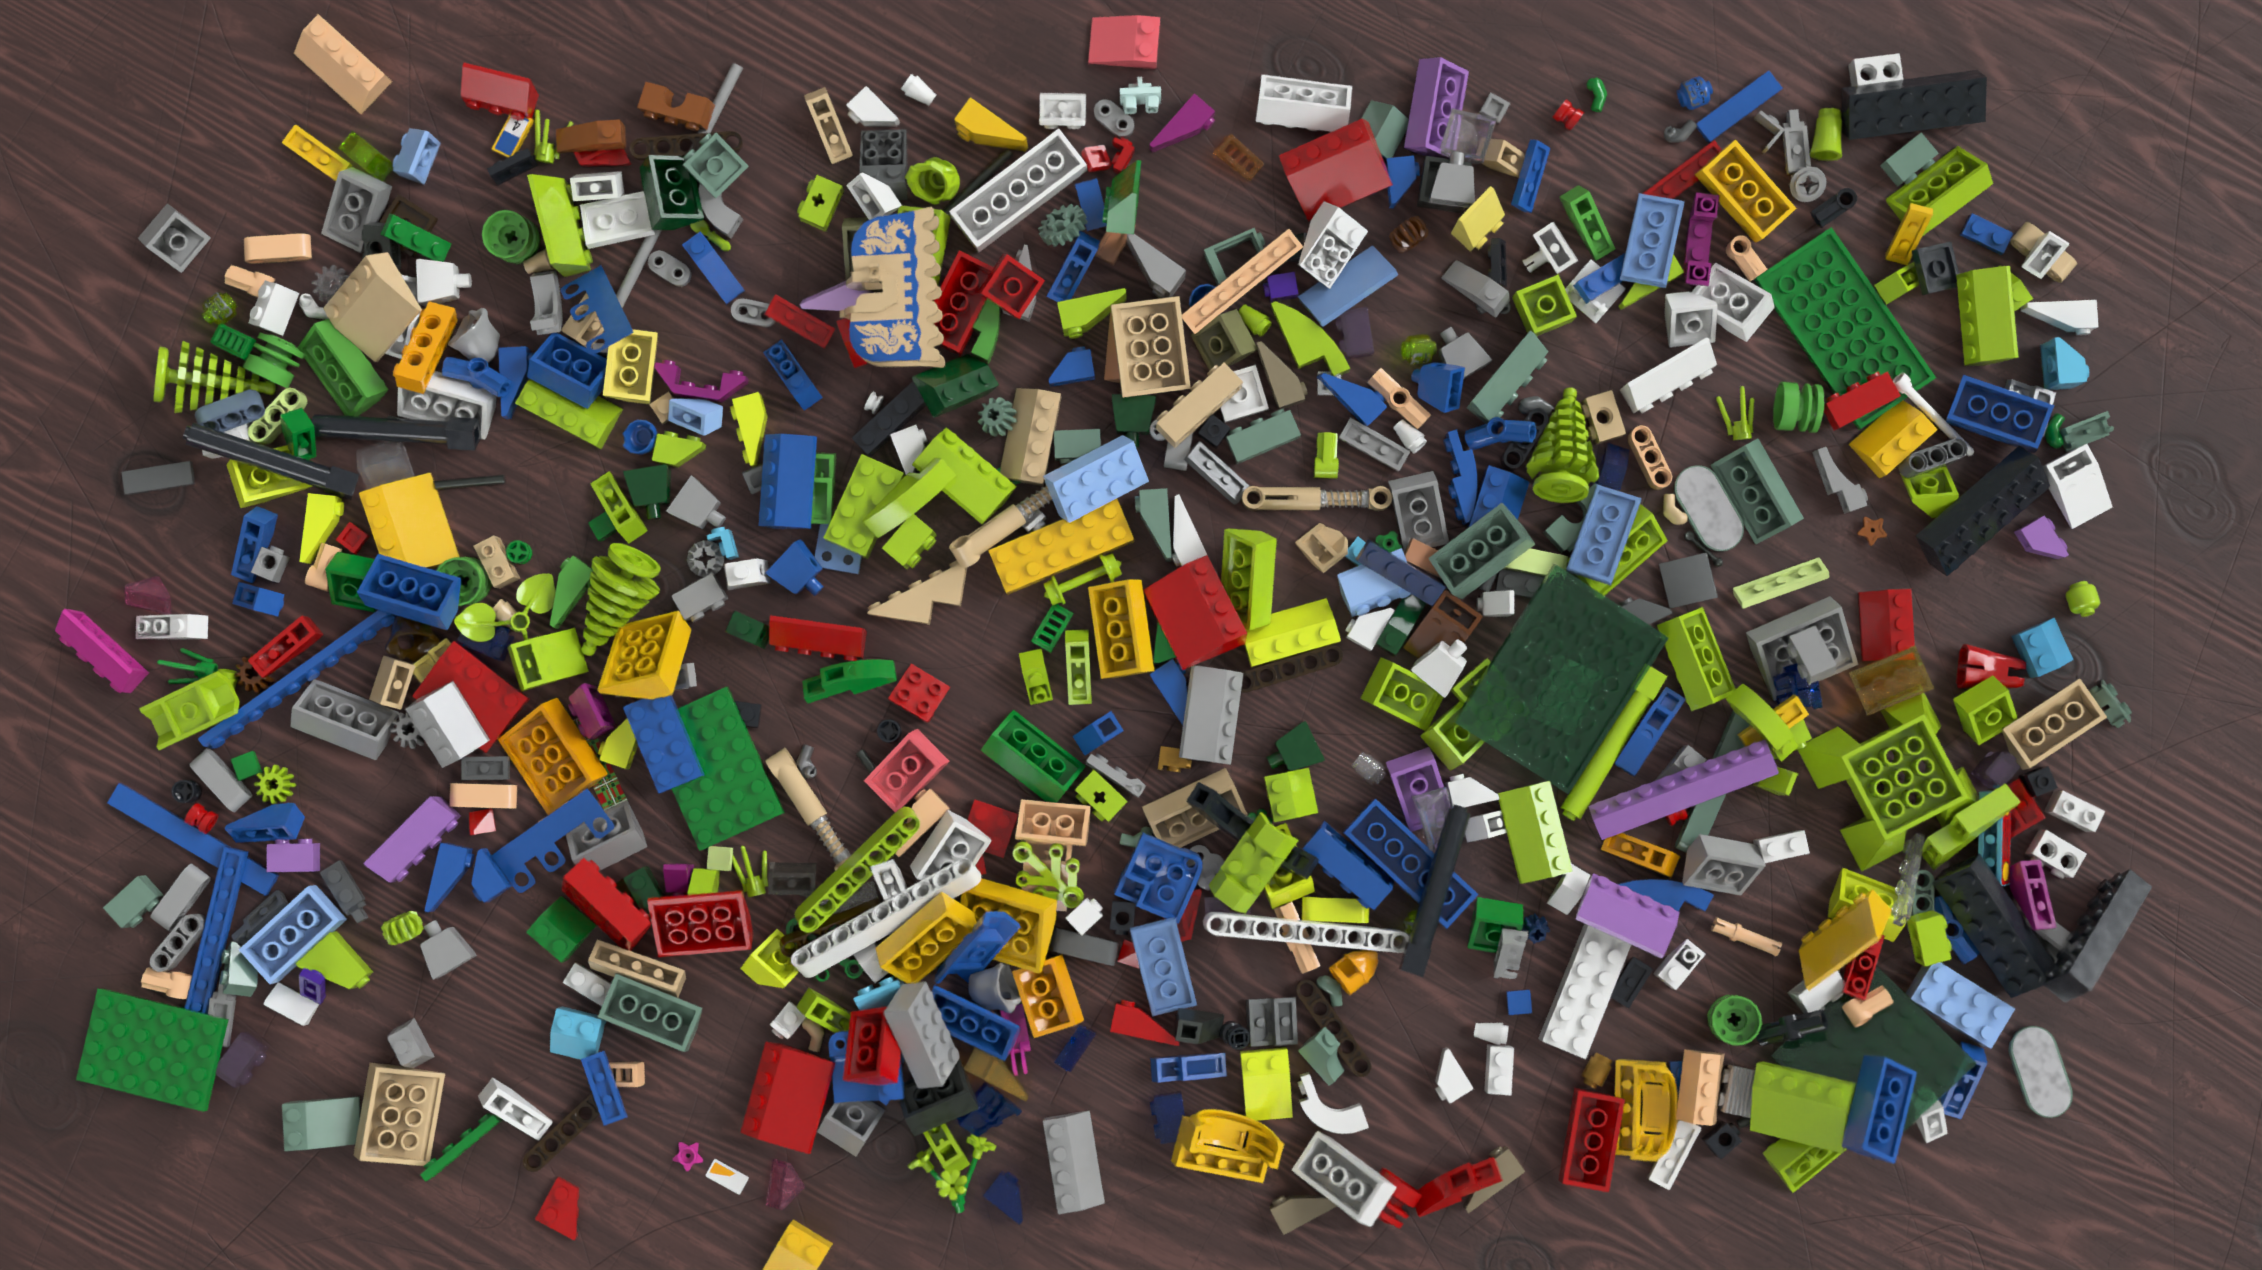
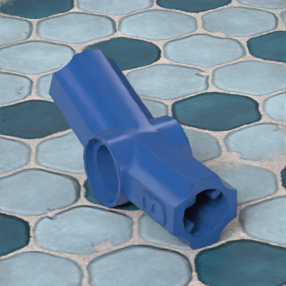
M446 357L443 362V376L470 381L472 387L484 388L497 397H505L512 386L511 380L488 367L487 361L483 358H473L467 361Z
M1495 417L1487 424L1467 430L1465 440L1469 449L1472 450L1497 442L1532 443L1536 438V424L1530 421L1503 420L1502 418ZM1503 426L1502 432L1498 434V429Z
M1942 896L1934 897V911L1944 916L1947 925L1950 923L1954 927V934L1952 936L1946 934L1951 943L1952 951L1963 964H1966L1978 956L1980 952L1965 933Z

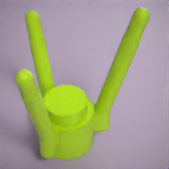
M537 109L535 110V160L553 164L554 159H559L560 153H557V148L555 150L553 144L547 143L549 119H545L543 138L540 143V111ZM570 121V122L568 123L567 127L572 126V125H573V122Z
M1744 386L1740 387L1741 421H1735L1732 427L1720 396H1717L1716 399L1726 423L1728 435H1733V441L1751 439V433H1753L1754 398L1750 399L1748 420H1746Z
M741 846L748 878L745 879L734 855L732 857V864L742 883L743 891H747L748 897L766 893L765 887L769 886L767 880V851L764 850L762 852V879H760V875L753 876L745 846Z

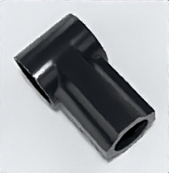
M1850 188L1841 189L1837 194L1810 212L1812 219L1820 228H1823L1844 212L1850 210L1857 202V194ZM1841 195L1849 198V205H1843L1840 202Z

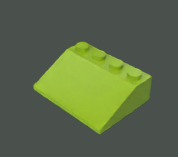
M535 174L527 175L550 264L564 277L590 271L589 263H593L589 249H585L584 229L580 228L578 222L581 219V214L578 206H574L571 184H568L564 178Z
M1764 1061L1759 1062L1756 1065L1752 1088L1750 1131L1844 1153V1147L1841 1145L1856 1083Z

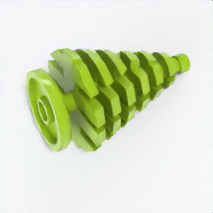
M182 341L179 370L170 369L168 367L169 350L166 347H159L154 402H162L164 400L168 383L177 384L175 413L183 411L186 384L192 385L190 411L198 409L200 386L207 387L205 405L213 403L214 388H221L220 400L228 397L229 390H236L235 394L246 390H256L259 393H265V395H274L276 391L274 382L259 381V375L253 372L252 380L245 379V368L238 366L237 378L230 377L232 363L227 360L224 361L223 376L216 375L218 356L212 353L210 354L208 374H203L204 350L196 347L193 372H187L190 343Z
M1574 388L1564 389L1563 399L1558 401L1555 412L1552 413L1549 423L1544 429L1543 433L1545 434L1540 437L1537 447H1535L1532 457L1526 465L1527 473L1532 479L1539 471L1542 472L1534 481L1533 491L1535 495L1551 502L1573 503L1581 501L1588 496V484L1590 482L1595 483L1599 479L1598 467L1595 464L1596 458L1592 451L1591 441L1587 442L1589 434L1585 428L1584 415L1581 414V404L1576 401L1577 390Z
M613 543L608 548L609 557L596 556L593 558L591 566L593 571L590 574L591 586L588 589L589 600L586 605V609L590 613H587L585 619L587 628H584L583 637L587 641L584 642L581 648L583 654L593 656L597 645L601 646L607 643L609 640L608 636H614L618 629L629 621L628 618H633L640 611L638 609L645 607L650 602L648 601L649 599H653L660 593V589L655 581L650 579L658 576L661 571L660 566L654 559L642 551L628 545Z

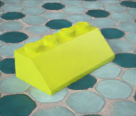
M1325 598L1271 614V623L1253 630L1245 628L1247 638L1244 646L1250 667H1255L1336 644L1341 639L1328 600Z

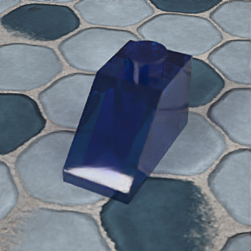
M1607 443L1598 471L1599 479L1595 483L1620 491L1627 470L1630 449Z
M1001 1171L984 1192L983 1196L1020 1225L1024 1217L1020 1185L1017 1183L1018 1178L1009 1171L1006 1174Z

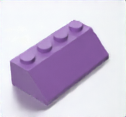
M1441 57L1419 59L1405 138V149L1419 155L1450 159L1451 152H1455L1469 71Z
M430 796L363 864L389 883L401 882L409 874L407 870L413 864L415 866L418 865L426 857L424 853L429 848H435L442 841L440 837L446 831L448 833L451 832L458 825L457 820L461 815L453 807H449V803L443 797Z
M1593 873L1581 897L1576 920L1663 958L1677 926L1679 912L1670 906L1653 901L1648 896H1642L1631 891L1626 886H1620L1611 882L1606 877Z

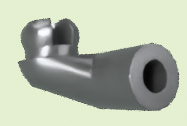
M803 744L797 759V766L805 778H814L817 774V769L810 759L814 748Z

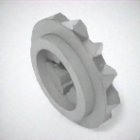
M1809 165L1802 169L1798 168V171L1791 175V182L1789 184L1791 194L1802 202H1810L1819 198L1826 188L1824 173L1819 168ZM1808 176L1809 180L1813 183L1808 185L1806 191L1804 185L1800 184L1806 182V178Z
M702 540L695 543L688 551L687 562L693 573L705 577L711 573L715 575L721 570L724 564V556H722L720 547L716 543ZM704 549L708 556L715 557L708 560L707 568L704 562L696 560L703 556Z

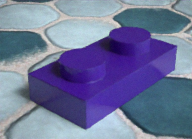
M303 968L299 975L300 995L321 1005L326 997L325 977L317 970L310 971Z

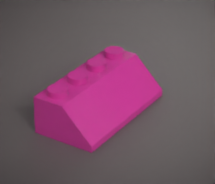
M70 609L62 611L55 629L60 635L59 640L66 646H72L78 651L76 655L86 663L89 661L94 666L93 671L102 678L106 677L111 681L109 685L118 693H131L149 674L141 664L86 614Z

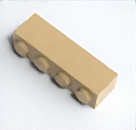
M1225 362L1220 367L1215 365L1207 373L1208 377L1203 382L1201 380L1197 381L1190 389L1192 392L1186 397L1184 395L1180 396L1173 405L1175 407L1169 412L1165 410L1156 419L1158 421L1156 430L1174 448L1242 389L1243 381Z
M600 940L596 941L588 960L590 968L613 977L617 973L677 998L686 980L685 970Z

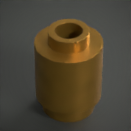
M1596 1052L1594 1057H1590L1581 1075L1585 1078L1583 1082L1595 1089L1597 1085L1602 1087L1612 1069L1610 1065L1613 1061Z

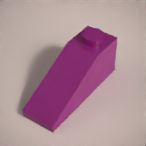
M1194 93L1149 144V150L1153 153L1200 134L1203 129L1207 131L1215 122V119H1213L1215 111Z
M2041 860L2020 861L2010 866V890L2033 930L2057 928Z

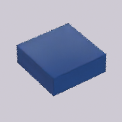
M1529 989L1506 991L1508 1015L1532 1013Z

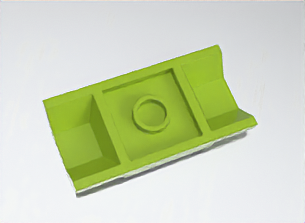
M217 671L139 709L142 714L151 719L159 736L157 748L162 750L238 714L240 701L231 681Z
M1261 812L1208 885L1213 895L1232 910L1246 914L1299 840L1282 833L1270 824L1266 816Z

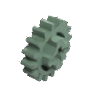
M1070 204L1067 208L1063 205L1060 210L1054 209L1052 213L1047 214V220L1041 221L1042 226L1038 230L1040 231V237L1048 246L1052 244L1053 247H1056L1058 243L1063 246L1065 241L1069 240V242H1072L1075 237L1080 236L1079 231L1085 230L1084 225L1088 223L1086 220L1087 216L1078 205L1074 207Z

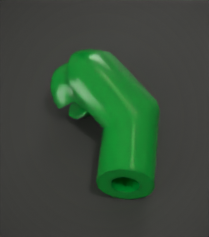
M1590 78L1586 86L1590 91H1593L1595 96L1590 109L1600 113L1607 97V91L1601 79Z
M2055 413L2051 418L2045 431L2047 443L2056 449L2060 448L2064 442L2059 427L2065 421V418L2058 413Z

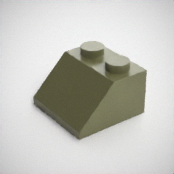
M1237 309L1220 314L1196 334L1193 333L1191 335L1209 371L1215 365L1220 367L1224 362L1230 367L1258 350Z

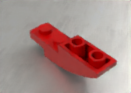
M1492 1157L1474 1165L1466 1163L1422 1186L1417 1190L1423 1195L1415 1206L1418 1217L1420 1218L1462 1201L1461 1197L1502 1182L1503 1179L1496 1159Z

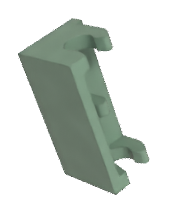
M2108 411L2059 430L2064 441L2063 447L2065 452L2108 436L2109 432L2114 430V427L2109 426L2107 423V419L2110 418Z

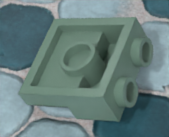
M708 133L699 142L702 146L696 152L691 149L683 157L686 161L683 167L716 199L749 166L717 133L713 135Z

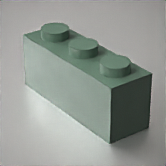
M1280 409L1271 414L1272 418L1265 421L1263 418H1259L1250 423L1251 427L1246 429L1238 427L1229 431L1230 435L1226 437V441L1236 464L1299 439L1301 434L1291 410L1285 412L1284 409Z

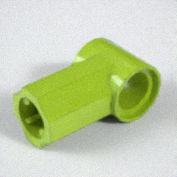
M1330 432L1318 433L1314 478H1338V434Z

